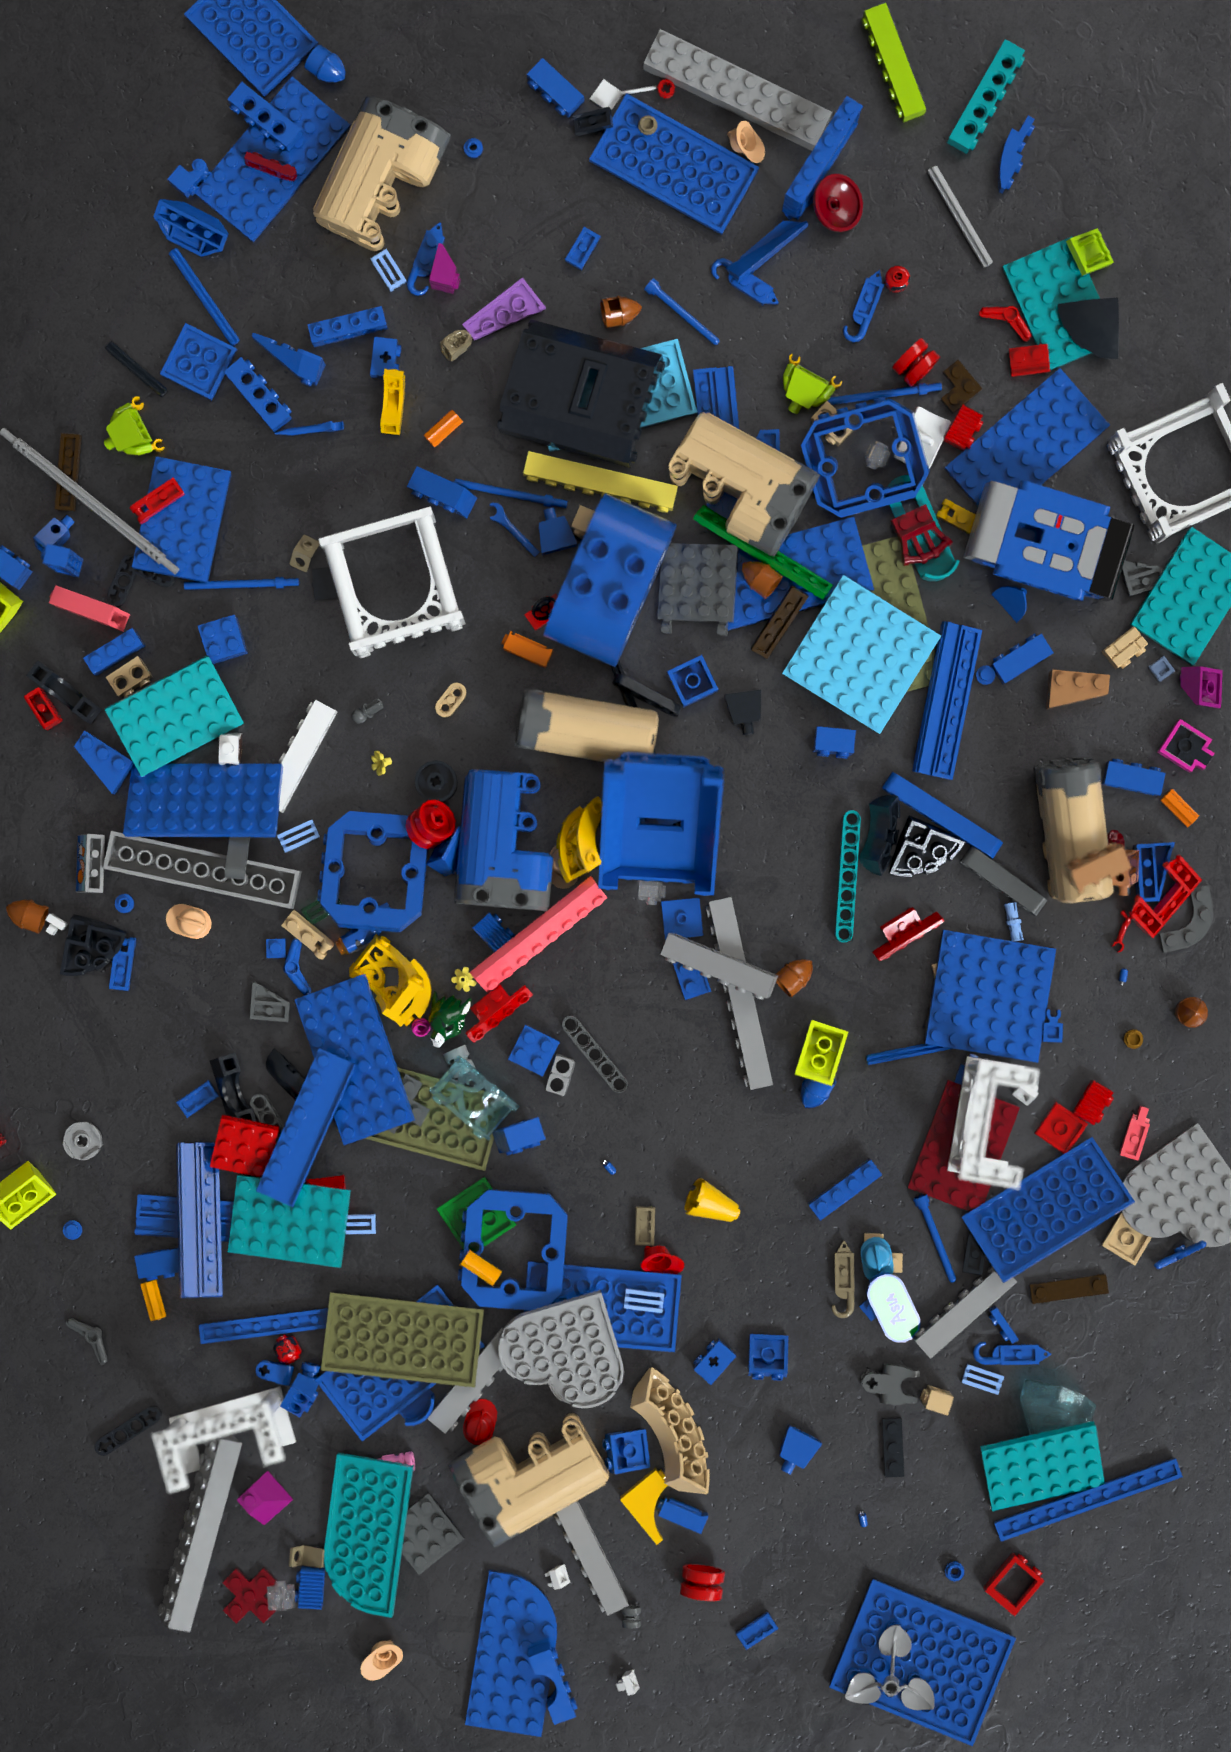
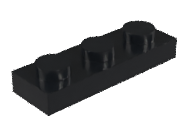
M882 1418L885 1478L905 1477L902 1418Z

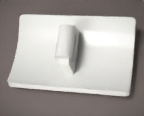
M917 407L914 415L930 469L951 422L922 407ZM901 441L898 449L905 451L907 444ZM894 455V458L906 464L904 457Z

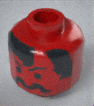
M891 267L884 278L886 288L894 293L904 291L909 284L910 274L905 267Z
M283 1335L276 1339L277 1343L273 1346V1350L280 1363L289 1365L300 1359L299 1355L302 1351L295 1337Z

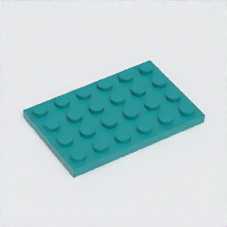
M1073 236L1002 266V270L1035 345L1048 344L1050 370L1092 353L1086 349H1081L1071 340V336L1066 328H1063L1058 314V304L1100 299L1090 275H1081L1066 243Z
M1190 527L1129 625L1134 626L1138 631L1191 666H1194L1231 607V553L1193 527Z
M208 655L105 708L109 719L141 777L210 742L221 734H225L244 724Z
M237 1175L228 1252L338 1268L342 1266L351 1190L303 1184L294 1207H291L257 1192L256 1189L261 1178Z
M1094 1421L980 1447L992 1511L1084 1491L1105 1484Z

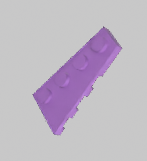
M521 278L463 323L462 326L471 334L472 339L475 341L541 312L546 307L526 281Z

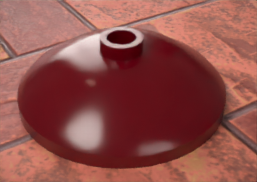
M831 174L824 177L817 184L813 195V206L819 221L826 228L835 232H844L852 229L859 222L863 212V199L858 186L853 180L842 174Z

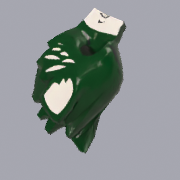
M434 991L429 1015V1023L433 1028L431 1040L434 1047H440L447 1039L461 1033L465 1026L464 1017L471 1007V998H468L461 1005L462 1000L455 999L454 995H451L447 1000L445 996L439 1000L437 992ZM451 1024L453 1025L452 1029L448 1031L445 1030V1028H447Z

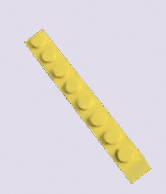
M528 451L523 473L524 477H527L526 480L531 482H538V480L546 481V485L556 487L557 484L563 485L564 489L570 491L580 489L583 490L582 493L587 495L597 493L603 497L606 493L629 504L631 502L639 503V507H657V511L668 513V510H673L678 489L676 485Z

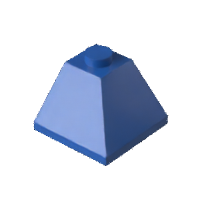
M459 826L455 828L451 836L435 847L426 864L443 876L454 874L457 871L461 829Z

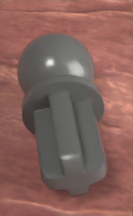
M375 699L369 704H363L362 709H355L352 713L353 721L360 724L365 722L367 717L372 718L373 714L383 709V702L380 699Z

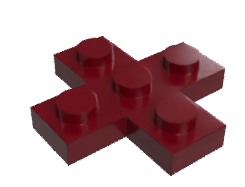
M236 1568L223 1581V1584L236 1596L223 1611L236 1624L249 1610L265 1623L278 1609L265 1596L278 1580L263 1568L250 1581Z

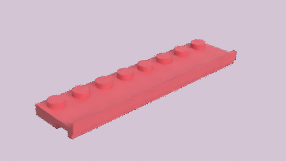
M590 876L470 971V974L488 993L495 989L503 980L510 977L518 968L524 966L532 957L542 952L547 945L556 941L566 930L571 929L581 918L586 917L595 907L601 905L607 899V896L601 889H598L597 883Z

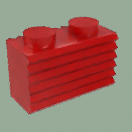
M962 405L943 441L961 451H964L966 447L970 448L975 439L972 437L974 431L979 432L984 423L981 421L983 415Z
M37 687L23 697L43 729L49 730L61 723L63 719L58 715L59 712H56L57 709L54 708L55 706L48 699L49 696L46 695L47 693L44 692V689Z
M1091 1080L1072 1113L1092 1125L1099 1123L1104 1116L1102 1111L1105 1106L1109 1107L1114 1099L1112 1096L1113 1091Z

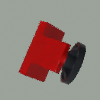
M556 593L551 597L546 596L539 599L532 606V610L524 614L535 631L548 623L558 598Z

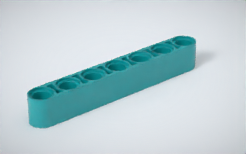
M850 810L843 815L834 935L836 940L842 943L852 939L854 927L861 823L859 813L854 810ZM848 814L856 816L855 824L851 825L846 821ZM847 833H852L855 836L854 843L849 844L846 842L845 835ZM846 852H851L854 856V860L851 863H847L844 860ZM845 871L852 873L853 878L850 882L843 880L842 875ZM844 890L851 893L849 901H844L841 898V893ZM843 909L848 910L850 913L848 920H842L840 917V912ZM842 928L849 932V936L845 940L841 939L838 934Z

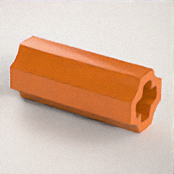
M451 410L423 436L433 447H436L463 421Z
M1173 789L1168 791L1160 800L1187 828L1199 817Z

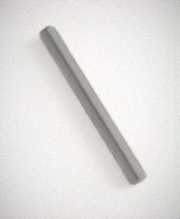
M937 166L931 167L928 170L930 178L982 267L992 264V259Z

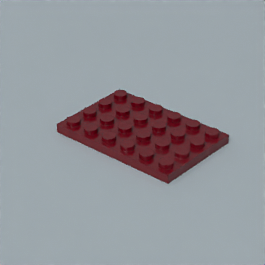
M947 1080L907 1188L927 1194L930 1197L970 1212L985 1203L991 1184L959 1178L960 1173L947 1171L962 1086ZM994 1098L984 1157L1001 1160L1020 1107Z

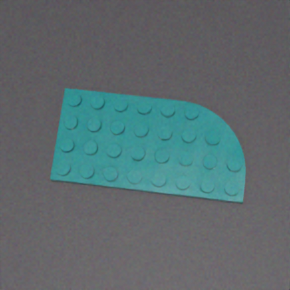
M338 1452L324 1546L325 1569L335 1591L339 1596H342L351 1603V1606L365 1613L392 1618L414 1466Z

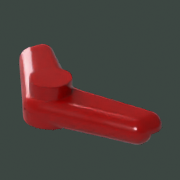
M1016 307L981 308L979 312L981 317L1005 320L1013 327L1023 341L1027 342L1030 339L1031 333Z

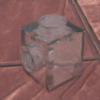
M639 881L638 900L646 901V905H657V902H661V898H665L666 887L662 886V882Z

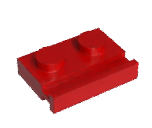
M1048 344L1009 349L1012 377L1051 372Z

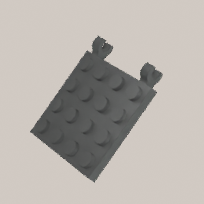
M670 543L660 570L657 619L663 620L661 632L671 634L672 621L719 622L717 634L720 636L728 635V622L734 623L738 562L737 546Z

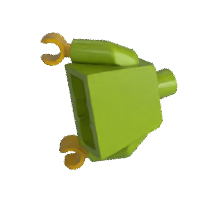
M790 354L789 364H787L783 374V388L787 392L786 397L792 400L788 407L789 411L798 414L802 406L807 409L811 406L817 407L828 401L835 392V389L842 385V381L838 385L834 384L833 380L836 376L832 377L829 382L800 366V356L797 361H792L793 354Z
M134 397L131 404L127 403L114 411L110 424L106 428L110 437L104 440V445L108 450L115 447L118 452L124 451L129 455H142L152 452L153 449L158 452L163 451L164 447L157 448L155 446L156 443L162 442L161 439H156L153 444H150L152 439L137 411L144 407V403L135 405V402L139 401L140 397Z

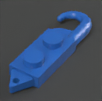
M441 223L426 231L407 280V288L414 295H423L429 288L425 286L422 290H416L414 283L417 276L427 277L431 274L438 244H443L445 240Z
M725 258L716 260L711 267L712 275L719 279L716 268L719 265L728 267L733 262ZM729 273V283L759 304L779 303L773 292L774 288L750 273L737 283Z
M880 270L870 278H866L854 309L852 318L857 324L861 325L858 334L851 336L847 332L848 327L844 326L843 328L845 338L851 342L860 341L867 332L884 287Z
M986 1342L978 1343L973 1350L975 1360L984 1365L1039 1364L1040 1361L1051 1355V1353L1039 1347L1038 1344L998 1345L994 1348L992 1357H982L979 1354L980 1347L986 1345Z

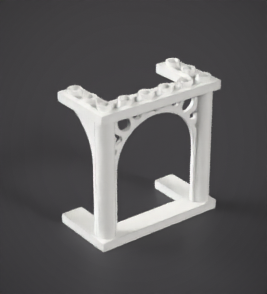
M1223 383L1215 386L1205 398L1131 432L1126 433L1124 428L1120 429L1108 440L1109 452L1115 455L1117 460L1115 462L1119 472H1123L1125 477L1123 479L1127 489L1131 490L1133 494L1131 496L1132 501L1141 511L1139 514L1140 518L1149 528L1147 531L1151 541H1155L1156 544L1178 531L1231 508V489L1191 506L1169 504L1152 491L1145 474L1147 454L1159 438L1210 414H1213L1231 452V423L1223 408L1231 400ZM1144 443L1146 444L1145 450L1140 448ZM1131 451H1136L1140 453L1142 459L1140 461H1133L1129 458L1128 454ZM1133 466H1139L1140 472L1136 473V468ZM1142 484L1146 485V489L1142 488ZM1150 499H1153L1156 502V505L1153 507V509L1152 502L1149 503ZM1160 506H1164L1166 508V516L1158 519L1156 511ZM1171 510H1175L1178 514H1173V518L1170 519Z
M431 507L319 539L320 545L327 557L351 643H349V646L355 656L360 658L370 656V652L374 651L373 646L375 649L385 647L386 643L390 641L399 643L405 641L404 637L411 635L412 638L420 637L423 635V632L428 630L431 633L440 631L442 626H446L447 630L457 631L462 629V625H466L462 612L459 611L435 530L434 523L436 520ZM415 522L431 577L428 598L424 605L408 618L397 621L376 618L360 605L356 597L342 550L344 549L343 543ZM437 594V600L440 599L441 603L432 601V597ZM430 605L438 607L440 614L438 616H431L427 612V607ZM424 614L429 620L421 619L422 621H419L418 617ZM361 616H366L368 620L362 626L361 622L364 621L361 619ZM372 622H377V632L369 635L367 633L368 625ZM402 622H407V626L403 627ZM388 625L390 627L389 631L386 629L381 634L382 627Z
M966 1057L947 1171L960 1173L959 1178L1019 1189L1022 1168L1008 1166V1161L984 1157L996 1083L1036 1090L1039 1070L1024 1068L1025 1066Z
M281 1386L170 1417L169 1427L165 1431L153 1434L168 1492L189 1487L186 1474L200 1469L199 1461L201 1456L197 1443L251 1427L255 1429L264 1464L268 1465L284 1460L282 1446L296 1443L288 1411L280 1407L284 1400Z

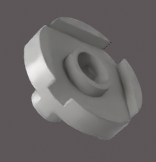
M90 1122L72 1124L67 1128L63 1140V1147L66 1153L78 1160H88L94 1157L103 1145L101 1132ZM79 1136L87 1138L86 1146L78 1144L80 1141Z

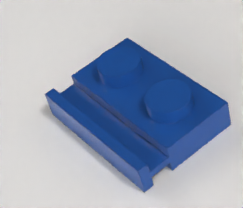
M673 963L685 1000L711 992L707 977L700 975L699 970L693 969L691 971L683 968L682 963Z

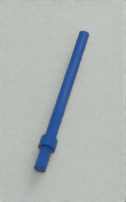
M919 383L918 386L830 397L828 402L831 405L872 400L880 397L887 398L917 393L924 395L927 392L942 390V384Z
M455 479L456 484L467 489L542 503L547 507L567 508L568 501L553 498L551 495L541 496Z
M284 577L257 580L208 581V583L199 581L184 582L185 590L299 586V578L284 579Z

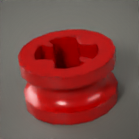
M669 79L660 81L658 84V94L660 97L667 99L673 96L675 91L674 83ZM663 85L671 87L669 93H666V91L662 92Z

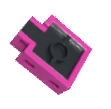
M1181 719L1176 721L1157 753L1188 773L1192 772L1195 766L1200 770H1204L1214 755V752L1207 749L1212 739Z

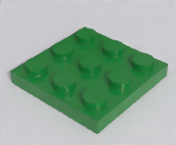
M483 1177L437 1208V1211L463 1250L464 1242H461L462 1230L466 1229V1223L462 1222L463 1211H467V1207L488 1189H493L486 1177ZM483 1209L481 1239L484 1242V1246L517 1225L515 1221H511L507 1217L506 1211ZM477 1242L469 1244V1249L473 1252L478 1251L480 1248Z

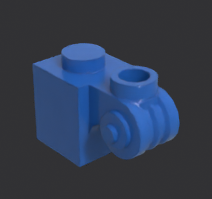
M202 159L193 161L192 168L194 170L188 172L179 165L167 179L170 185L187 199L190 195L193 196L199 188V183L202 180L205 181L207 176L211 174L207 164Z

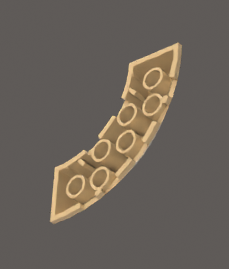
M651 1367L633 1390L630 1408L637 1411L649 1423L659 1440L665 1462L664 1483L678 1491L708 1494L709 1469L706 1466L708 1453L705 1452L702 1443L704 1440L700 1426H696L692 1418L695 1414L688 1402L684 1403L680 1391L674 1389L668 1383L669 1379Z

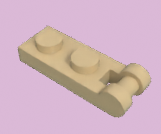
M295 910L290 913L281 925L312 950L319 959H324L327 955V950H331L334 946L331 939Z

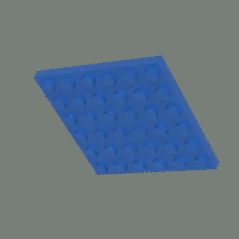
M942 930L924 1044L1038 1063L1056 949Z

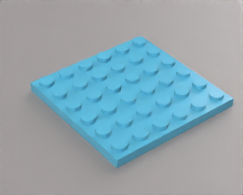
M843 575L782 674L880 734L941 635Z

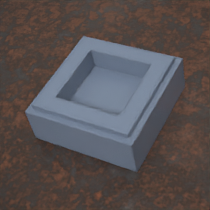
M1162 656L1148 667L1158 682H1161L1175 672L1165 656Z

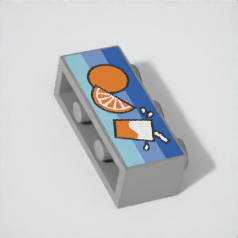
M78 835L76 892L103 893L105 835Z

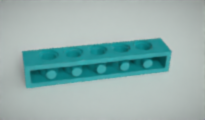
M1006 39L1004 40L947 141L948 144L966 154L969 149L974 150L979 141L976 139L978 133L983 134L988 125L985 122L988 116L992 118L997 109L994 106L997 100L1001 101L1006 93V90H1004L1006 84H1011L1016 76L1013 73L1015 68H1020L1025 60V57H1023L1024 49ZM1002 62H1009L1011 67L1004 68ZM999 78L1002 83L996 85L992 79ZM989 94L992 100H984L983 95ZM981 111L983 117L978 118L973 112ZM970 127L973 129L974 133L967 134L964 131V128Z

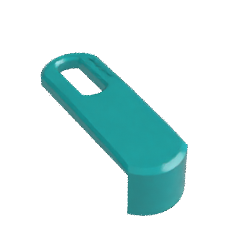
M909 475L899 476L892 480L887 487L908 482L910 477ZM922 485L915 497L918 507L926 504L936 523V527L943 532ZM901 501L889 504L894 518L905 514ZM929 530L928 533L934 546L937 547L942 541ZM922 534L916 536L924 553L929 552ZM907 540L910 555L917 556L911 541ZM947 546L939 558H932L925 564L915 563V567L921 579L933 582L943 580L951 575L960 561L954 560L951 550Z

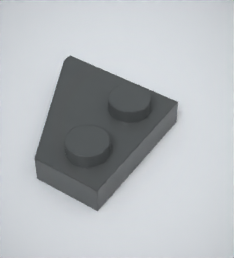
M1126 560L1119 561L1129 596L1151 590L1163 571L1160 566H1151Z
M253 982L250 1019L289 1022L290 1002L257 982Z

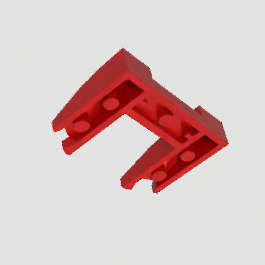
M1179 854L1175 859L1162 865L1175 882L1164 898L1152 910L1137 895L1134 906L1129 912L1137 926L1151 938L1156 936L1202 881Z

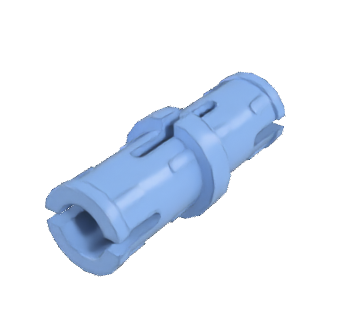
M1016 902L1004 904L1007 915L1006 925L1009 926L1011 941L1024 940L1020 925L1022 921L1019 919Z

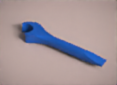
M329 421L317 425L289 428L275 434L292 436L315 432H333L343 430L344 425L343 421L336 423Z
M491 503L490 506L495 507L497 513L495 516L490 517V519L504 526L535 557L539 551L509 521L503 507L498 503Z

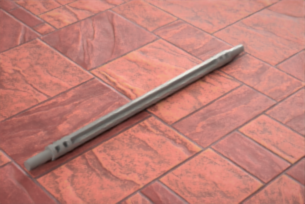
M5 428L1 429L0 434L11 442L13 447L154 561L164 565L173 574L178 573L180 568L168 560L163 552L21 438L15 437Z

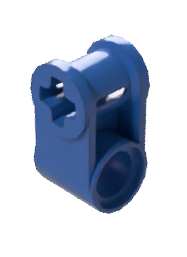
M263 1360L256 1367V1375L260 1379L289 1386L294 1366ZM264 1365H267V1369L270 1370V1372L267 1371L266 1374H262V1370L260 1368H263Z

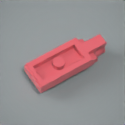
M1139 1106L1137 1115L1133 1114L1132 1118H1130L1119 1155L1139 1160L1150 1126V1119L1146 1118L1149 1108Z

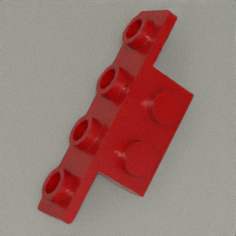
M911 907L880 926L888 942L872 952L878 961L888 959L891 954L904 949L915 939H920L928 931L939 927L944 922V919L938 912H935L921 921L915 909Z
M499 984L470 1008L479 1019V1022L465 1034L473 1043L482 1039L489 1030L498 1026L504 1018L510 1016L515 1009L526 1003L533 994L524 985L512 996H509Z

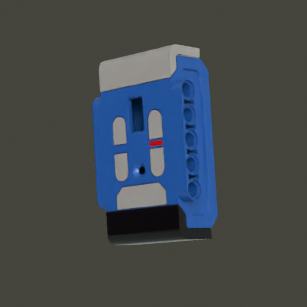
M1021 480L1019 488L990 481L984 485L963 558L994 568L993 574L1071 599L1083 601L1084 596L1103 601H1111L1114 598L1135 525L1109 517L1110 507L1032 482Z

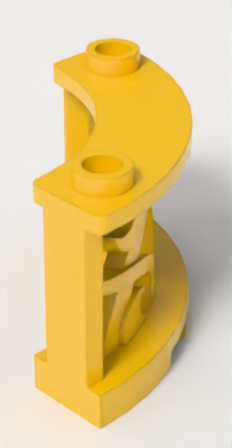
M599 796L592 799L583 809L581 806H578L571 811L563 821L561 831L558 833L556 849H558L559 859L557 861L566 883L591 871L602 863L595 843L596 829L602 819L603 802Z
M375 934L355 963L353 962L349 967V977L351 978L366 974L370 989L377 995L375 1000L378 1002L382 1014L397 1023L401 1020V1012L419 990L423 991L424 989L422 976L418 974L413 965L384 936L380 937ZM375 946L383 951L382 956L378 952H374V957L377 961L370 955ZM365 959L370 963L363 967H360V965L364 962ZM383 967L398 968V987H384L385 973L382 969ZM375 974H378V975H379V979H378V980H377L376 978H374V975H375Z

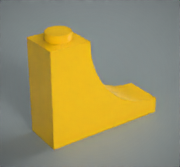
M655 1467L621 1495L620 1501L657 1545L663 1540V1536L656 1526L654 1510L658 1497L668 1485L664 1483V1471L662 1469L658 1471Z

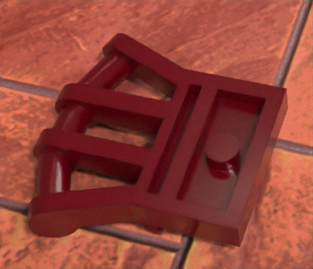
M926 504L891 520L901 543L903 566L915 563L925 564L932 558H939L945 548L953 544V541L936 527V523ZM929 530L942 541L937 547L934 546L928 533ZM922 534L929 552L924 553L916 536ZM907 540L911 541L917 556L908 555Z

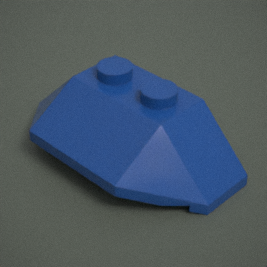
M160 199L153 216L167 240L201 257L222 251L229 234L219 219L185 202Z

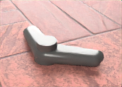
M69 1318L66 1321V1325L85 1336L87 1342L91 1343L98 1362L104 1365L108 1359L101 1337L102 1330Z

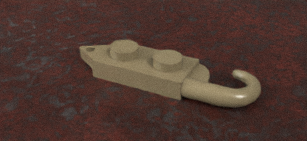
M843 1240L837 1252H834L835 1293L838 1297L847 1299V1309L841 1313L836 1310L835 1305L831 1306L832 1312L839 1318H847L853 1313L855 1292L854 1252H851Z

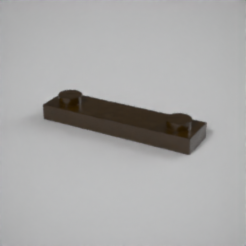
M61 433L58 469L78 484L82 436L80 434ZM57 483L55 510L75 512L76 497Z
M791 585L752 644L751 650L768 659L809 597L808 594Z
M1106 1274L1029 1284L1032 1304L1109 1293Z

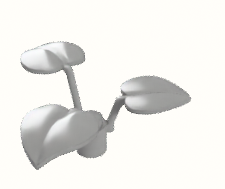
M896 1624L888 1627L879 1639V1649L883 1655H891L890 1676H887L884 1679V1684H881L880 1682L875 1683L874 1676L869 1673H858L851 1679L845 1698L855 1703L869 1704L879 1699L881 1695L879 1687L888 1696H895L904 1689L901 1693V1699L907 1708L912 1710H933L935 1705L932 1688L925 1680L912 1678L908 1685L903 1684L899 1686V1680L894 1676L895 1656L903 1657L910 1652L911 1639L900 1625Z

